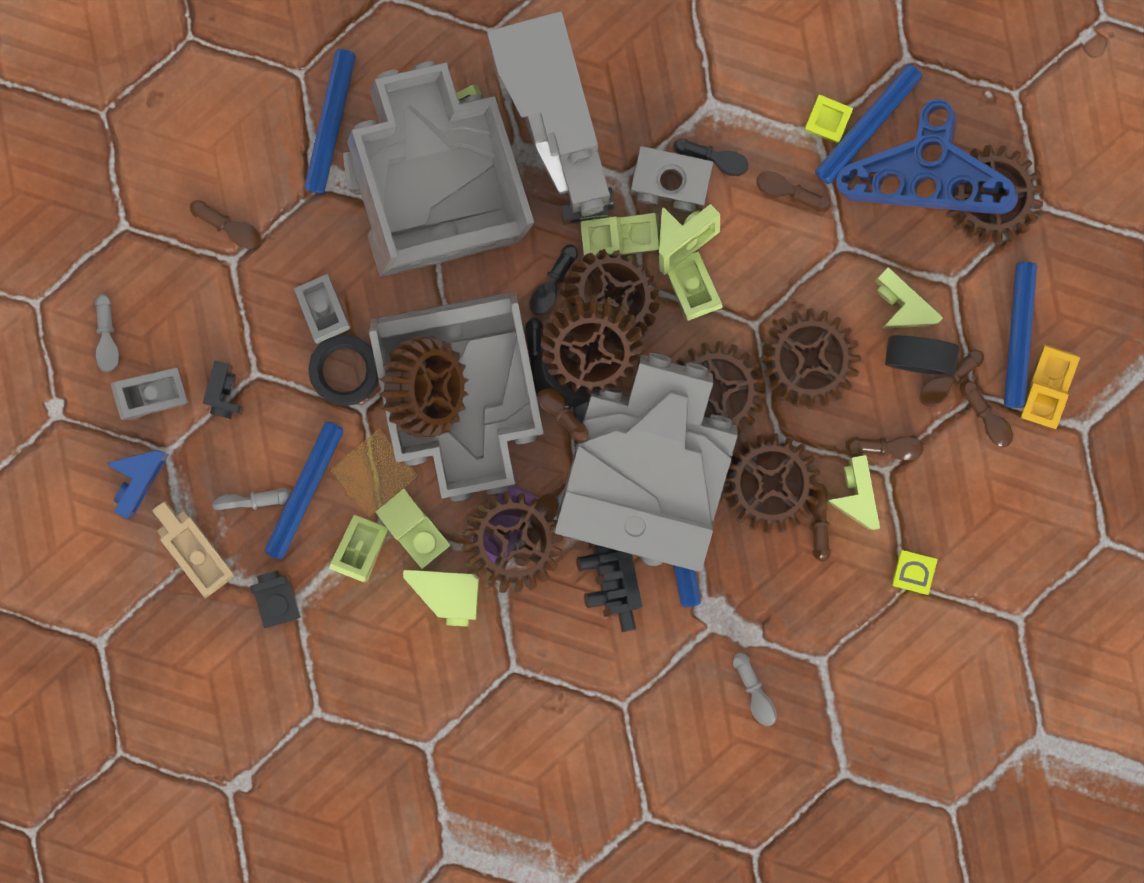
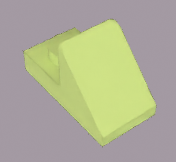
M711 204L701 212L695 211L689 215L683 226L664 207L662 208L659 269L664 275L720 233V213Z
M699 251L692 253L667 273L685 320L689 321L723 308Z
M887 268L874 281L880 286L876 291L885 301L891 305L897 302L901 306L882 327L883 329L934 326L943 319L939 313L891 269Z
M867 456L849 458V466L844 467V476L847 488H854L855 495L827 500V502L868 530L880 529Z
M402 489L376 511V514L394 538L402 544L421 569L425 568L451 546L405 489Z

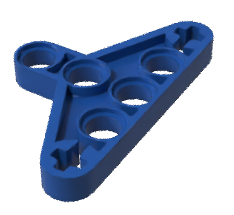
M942 99L931 100L922 108L915 140L848 164L838 172L836 178V185L843 196L848 200L858 202L1003 214L1011 211L1018 201V192L1012 181L953 145L957 116L951 105ZM938 109L946 110L948 112V119L943 125L935 127L929 124V117L934 111ZM936 144L942 147V154L938 160L928 162L923 159V152L928 146ZM876 173L872 180L870 174ZM858 175L862 182L872 183L873 192L870 193L871 189L867 184H856L854 190H851L847 181H853L854 176ZM888 177H896L900 180L898 190L892 194L881 192V184ZM924 180L934 181L936 183V190L931 196L923 198L917 195V187ZM961 183L971 184L973 192L968 199L959 201L953 197V191L957 185ZM979 183H985L983 188L986 193H998L999 187H1003L1009 195L1008 197H1002L1000 203H996L993 196L982 194V202H979L981 198Z

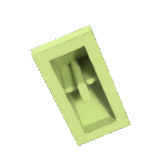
M354 515L331 561L329 569L359 581L368 582L388 528Z

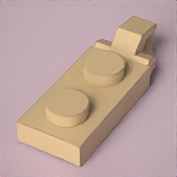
M163 501L152 510L163 524L157 530L161 536V542L205 599L236 576L194 519L189 517L185 511L177 515L167 501Z

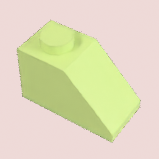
M404 570L403 578L437 617L446 618V625L468 626L469 619H477L479 578L476 579L473 576L474 574Z

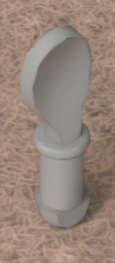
M100 294L96 298L94 306L96 307L98 325L96 333L101 334V339L95 349V359L98 367L103 372L110 373L118 366L119 352L118 347L110 336V333L115 332L112 325V301L108 295Z
M278 488L277 490L257 493L252 491L250 492L251 497H243L238 494H224L217 497L211 505L213 510L237 507H252L253 510H256L257 507L286 504L291 493L286 488Z
M737 653L733 658L734 669H737L746 687L745 691L752 694L750 705L752 715L760 724L771 726L777 720L775 706L761 689L762 682L758 680L750 664V658L743 653Z

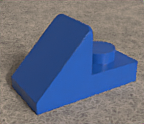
M156 450L107 463V465L132 478L130 484L126 482L122 484L114 498V502L118 504L114 510L115 513L126 519H133L169 454Z

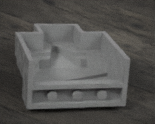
M561 11L486 31L490 57L502 100L511 97L521 118L524 117L536 155L559 195L568 194L573 213L581 211L582 216H589L604 211L603 207L604 204L609 203L610 193Z
M428 61L416 65L412 71L399 73V70H389L379 74L370 89L379 124L375 120H368L357 124L354 127L355 129L351 131L347 144L371 225V230L367 237L380 278L520 243L534 224V220L495 96L483 99L482 95H474L465 98L459 104L447 62L435 65L433 61Z
M516 291L370 319L369 334L379 379L386 376V370L382 364L391 361L389 352L397 349L398 343L408 341V339L416 336L436 337L441 339V341L451 343L452 350L460 353L458 362L466 365L462 372L463 377L469 379L464 384V391L469 395L464 397L462 401L466 410L458 412L460 422L452 424L451 431L441 433L440 436L419 438L398 431L397 425L389 422L391 412L385 411L396 463L404 461L407 466L417 465L426 462V457L433 456L441 498L450 497V501L466 500L472 497V493L484 490L487 491V494H498L509 490L508 486L515 485L507 441L515 440V444H525L537 440L536 435L544 434ZM379 380L381 392H383L384 383ZM383 397L384 405H385V403H386V398H385V397Z
M649 353V357L640 355L639 365L635 372L629 397L622 395L623 391L612 386H608V390L606 389L605 392L594 388L590 395L582 425L584 424L587 427L589 436L584 442H577L558 510L555 534L686 569L702 571L713 533L714 517L738 436L737 426L733 425L730 419L720 415H710V418L704 417L713 386V374L708 373L706 367L696 363H686L685 366L671 363V358L665 355Z

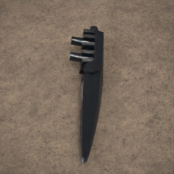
M572 381L566 383L567 388L572 389ZM588 401L580 405L569 406V409L572 410L573 415L581 424L584 420ZM574 440V446L576 449L577 441ZM588 542L589 549L593 548L594 554L577 557V568L580 572L597 569L598 577H596L597 585L600 584L601 591L585 593V606L592 608L604 605V617L618 615L622 632L636 630L633 611L643 606L632 554Z

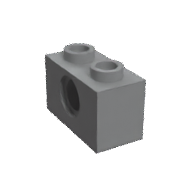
M640 146L630 194L637 195L636 201L644 204L657 206L659 200L674 203V210L693 213L695 208L703 209L713 161ZM665 173H675L681 179V186L674 191L666 190L661 185L660 178Z

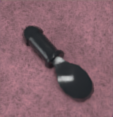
M679 138L673 143V148L677 154L713 161L719 170L726 175L741 176L749 169L747 159L737 152L729 150L722 152L713 151L712 146L700 145L688 141L686 138Z
M569 244L561 249V254L552 270L547 273L550 277L549 280L537 286L532 292L529 306L534 314L542 315L553 306L556 299L558 282H564V276L578 256V250L575 245Z
M532 317L527 321L525 330H527L528 356L531 357L530 366L537 396L540 389L534 377V361L542 349L541 338L544 327L538 318Z

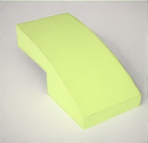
M657 213L580 221L584 256L590 252L596 256L599 250L603 249L606 250L609 256L617 250L620 251L621 255L659 251L660 222L659 214Z

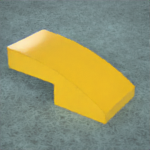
M1043 344L1026 395L1021 418L1057 429L1069 396L1068 390L1080 360L1079 355Z

